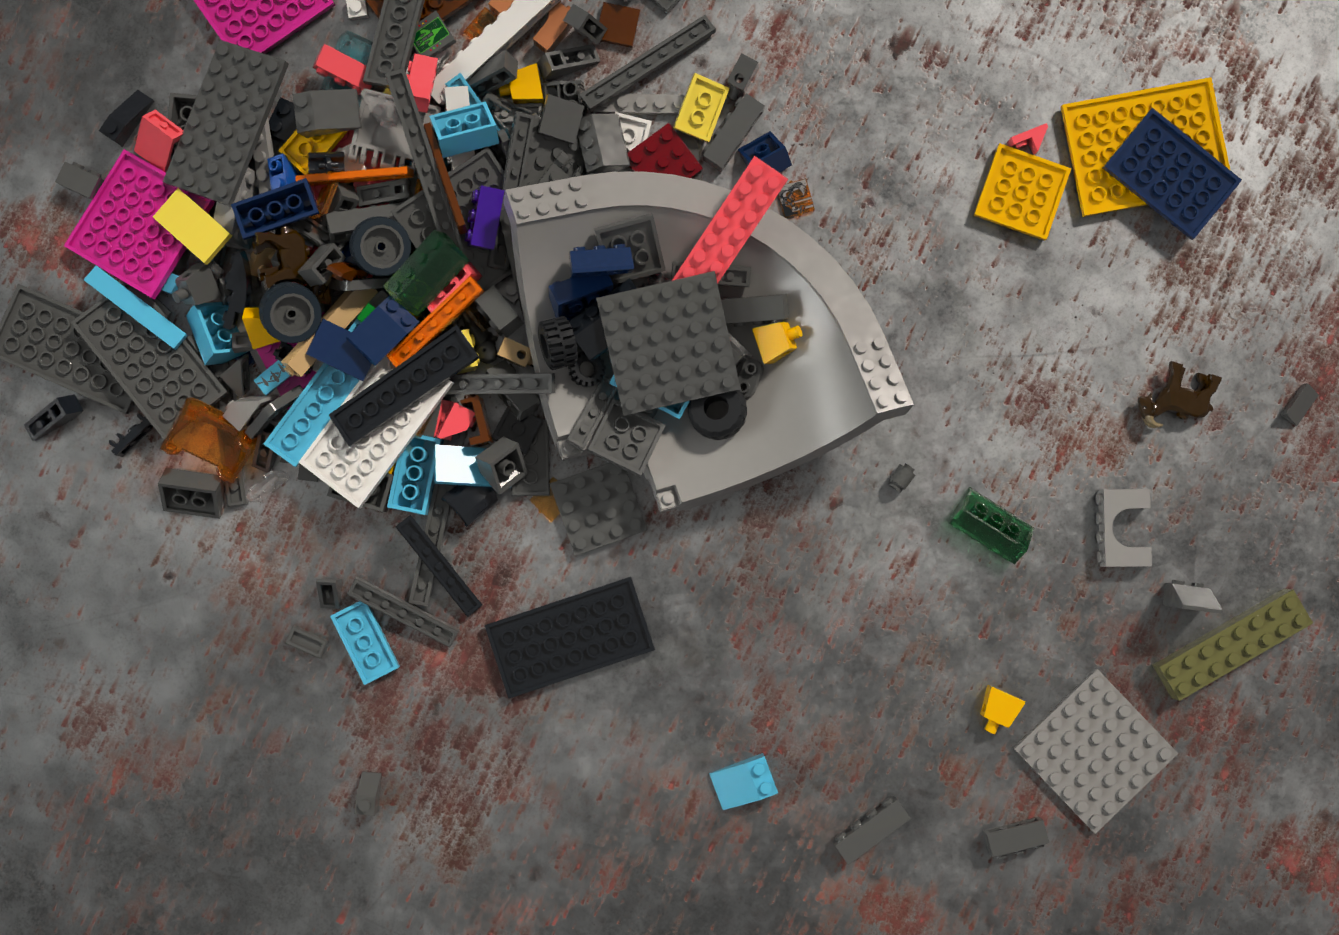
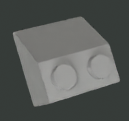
M277 394L252 395L246 398L242 397L237 401L232 400L225 407L226 411L222 416L238 431L245 430L252 424L260 412L269 403L279 398Z

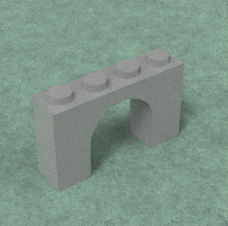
M1150 489L1098 490L1096 504L1098 505L1099 513L1096 514V522L1099 524V532H1097L1096 538L1100 550L1097 552V561L1100 563V566H1152V547L1124 546L1116 540L1112 530L1113 521L1121 511L1125 509L1151 508Z

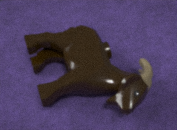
M286 225L281 228L280 235L271 232L255 233L257 242L252 243L255 255L262 253L265 248L277 250L276 255L279 265L258 269L259 280H264L265 289L272 287L280 281H292L306 284V287L317 297L329 285L332 275L321 286H309L298 273L299 269L308 260L307 257L310 256V250L307 245L305 246L304 238L296 230L289 229Z
M1170 361L1168 384L1159 393L1155 402L1152 401V393L1147 397L1140 396L1138 398L1139 411L1145 425L1149 428L1162 427L1163 424L1155 422L1154 418L1166 411L1175 413L1177 418L1183 420L1205 417L1209 411H1213L1210 398L1216 392L1222 377L1213 374L1196 373L1198 388L1196 390L1181 387L1186 368L1183 367V364Z

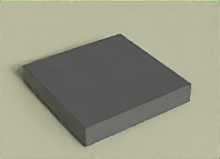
M547 94L537 133L575 144L584 106Z

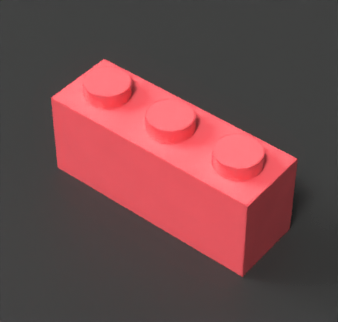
M326 44L321 47L312 67L316 69V73L323 77L330 76L334 79L335 83L341 86L347 85L352 89H356L358 95L363 94L364 88L371 89L372 85L363 82L366 65Z
M415 54L413 61H409L408 73L410 75L407 74L418 111L428 113L438 58Z

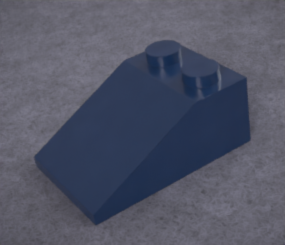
M390 294L346 339L376 366L416 327L419 321Z

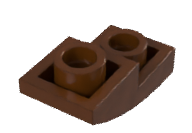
M336 262L328 265L326 268L333 272L332 277L342 282L344 279L352 281L353 278L357 279L358 276L366 279L368 275L367 272L350 262Z

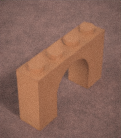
M491 0L488 4L490 10L498 16L501 12L507 11L514 0ZM561 1L549 11L547 21L533 37L534 45L544 53L554 51L572 29L571 26L563 21L571 7H565L561 4Z

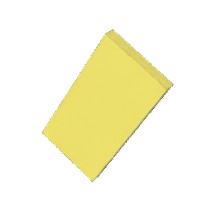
M179 188L176 189L153 216L156 221L206 265L210 263L233 236Z

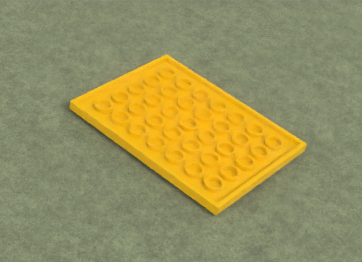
M1211 77L1068 103L1061 106L1082 217L1147 205L1105 171L1103 166L1151 108H1154L1230 170Z

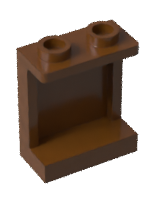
M475 394L465 395L464 399L460 400V403L465 407L473 406L480 432L479 436L469 438L470 445L481 447L493 444L494 440L484 399Z

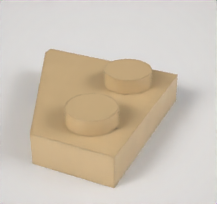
M265 248L262 253L257 255L252 251L249 261L251 275L259 277L258 269L270 268L272 266L271 258L277 250Z

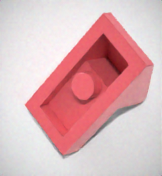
M1047 123L1011 137L1007 142L1008 146L1020 149L1029 145L1032 154L1035 155L1048 128Z

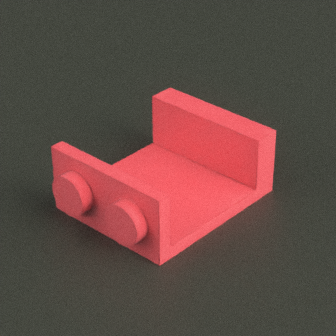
M153 110L142 116L134 152L153 166L167 172L172 160L170 157L173 145L180 140L183 130L157 110Z

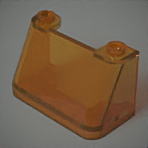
M189 397L182 405L160 449L169 455H178L181 450L217 466L216 472L219 478L233 483L255 450L258 436L251 440L245 434L247 429L238 431L222 416L224 412L198 399Z

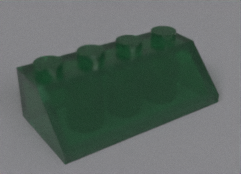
M433 230L383 287L396 302L415 316H419L464 268L469 260L446 233Z
M971 487L964 494L949 522L956 529L967 534L1014 565L1027 552L1034 531L1033 526Z

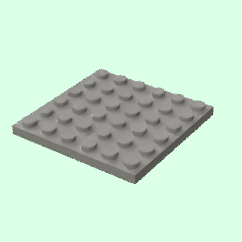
M1096 668L1013 747L1094 834L1178 754Z

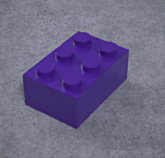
M479 186L472 192L471 202L474 203V206L468 214V222H471L464 237L468 247L488 251L494 250L504 190Z

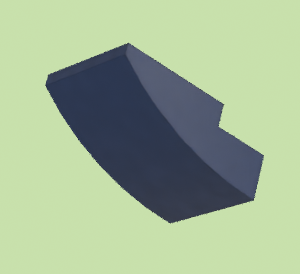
M322 318L306 354L364 381L372 363L346 339L351 333L350 331Z

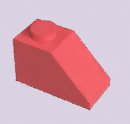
M452 402L435 437L442 439L466 431L468 427L472 428L476 420L474 417L475 412Z

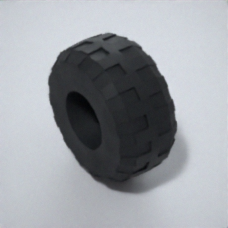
M740 390L690 400L688 403V416L692 426L698 433L708 439L721 440L730 438L738 433L745 423L747 405ZM724 401L729 405V409L723 418L715 420L707 417V408L711 403Z

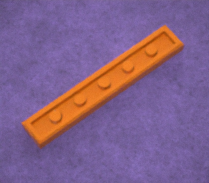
M408 166L332 172L331 174L297 175L295 178L296 181L306 178L310 186L336 184V182L353 183L413 178L414 170Z
M469 276L386 355L387 358L397 367L419 352L470 306L484 290L473 277Z

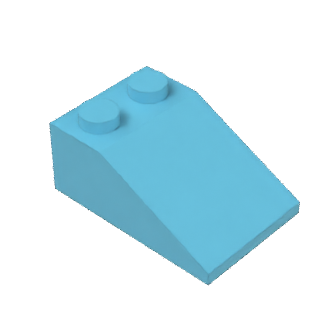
M763 753L709 773L723 810L778 794Z

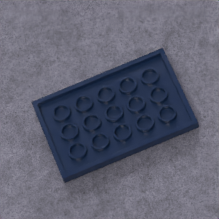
M1154 108L1149 110L1103 166L1105 171L1191 240L1199 234L1242 181L1236 174Z

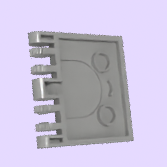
M364 88L359 108L362 128L354 130L348 161L356 163L359 148H361L359 164L364 165L367 150L374 152L371 159L372 167L377 166L379 153H381L380 168L395 167L398 157L400 158L399 167L405 166V160L412 161L410 168L414 170L415 176L416 167L392 95ZM429 104L428 113L419 112L423 126L426 123H431L430 115L441 113V107Z

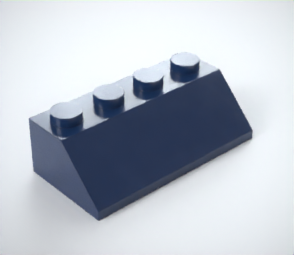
M306 178L231 204L243 240L256 236V232H269L319 214L315 196Z

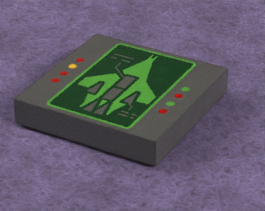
M434 11L419 22L413 46L418 54L435 57L456 43V40L437 11Z

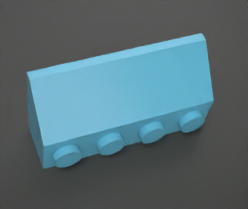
M419 434L414 436L397 459L387 504L388 508L428 515L435 484L434 446L443 445L444 440Z

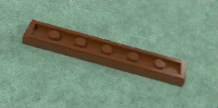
M430 122L424 124V129L459 234H466V225Z

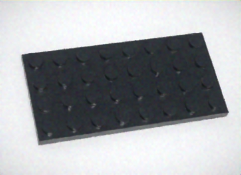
M631 577L484 625L508 699L655 650Z

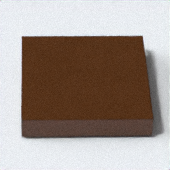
M603 2L599 22L608 29L601 42L633 48L641 12L640 9Z

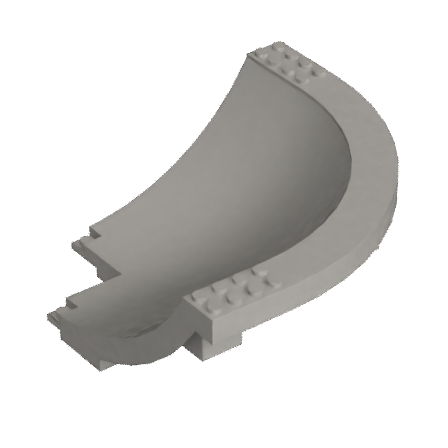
M644 171L582 175L505 190L503 204L511 225L519 295L535 373H555V393H539L538 397L554 445L558 447L562 461L591 454L587 450L602 421L601 419L583 452L565 442L598 384L591 387L578 386L575 381L571 380L572 377L571 375L569 376L568 372H570V369L568 367L551 370L543 358L538 339L539 322L556 318L549 299V286L556 281H563L571 277L569 252L573 251L575 247H585V250H593L594 246H598L594 228L652 213L666 271L661 273L667 279L664 280L665 282L671 281L672 261L684 262L731 190L697 179ZM771 209L767 210L731 264L732 266L751 267L750 286L720 285L718 287L720 298L729 299L787 294L789 318L783 320L789 323L790 328L798 325L802 330L803 336L795 339L796 350L773 364H764L752 329L772 324V320L764 321L765 324L761 325L745 322V326L734 327V323L727 324L731 346L744 358L736 367L738 377L747 360L754 359L763 365V374L754 395L745 398L747 405L745 423L740 431L730 438L714 440L698 433L690 422L688 406L680 419L658 408L653 419L666 426L643 472L646 481L650 482L660 513L674 509L681 511L731 498L734 492L751 487L807 463L864 433L883 420L906 415L914 405L885 335L870 305L854 281L838 262L812 237ZM651 275L633 279L632 282L636 287H639ZM614 284L613 289H615L618 286V284ZM577 343L578 353L584 352ZM607 350L600 355V358L604 360L603 364L606 366L604 370L606 372L605 376L611 379L614 372L609 351ZM585 361L580 365V372L582 375L589 377L594 373V366L592 363ZM754 366L749 368L750 372L754 371ZM746 384L742 386L743 391L747 389ZM617 391L613 399L620 402L619 394ZM715 401L708 406L706 415L711 419H721L727 414L729 405L724 401Z

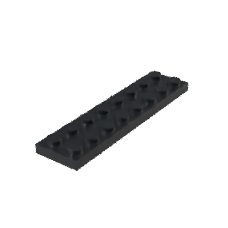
M456 325L329 414V417L348 446L352 448L480 357L459 326Z

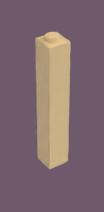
M376 289L345 291L321 317V320L323 318L345 329L378 291ZM315 333L305 341L298 342L281 361L285 366L284 370L289 375L302 377L317 360L306 354Z

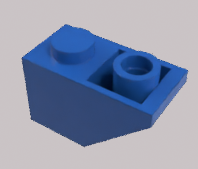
M285 154L267 159L271 190L296 182L295 176L298 173Z

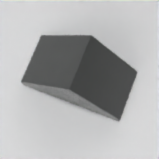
M248 354L243 355L220 375L239 397H243L250 390Z
M317 579L316 585L320 608L340 609L342 579Z

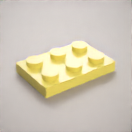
M694 73L673 128L707 143L710 142L730 88Z

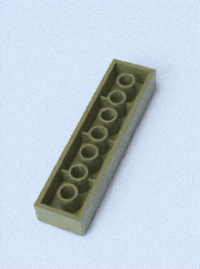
M1282 589L1152 666L1170 697L1181 701L1313 624L1295 591L1293 589Z

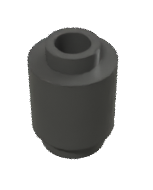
M906 463L904 466L900 464L889 478L890 482L888 485L901 493L916 476L913 473L914 469Z

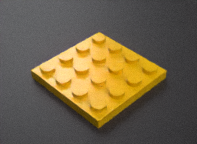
M999 143L973 216L1045 241L1051 229L1071 168Z

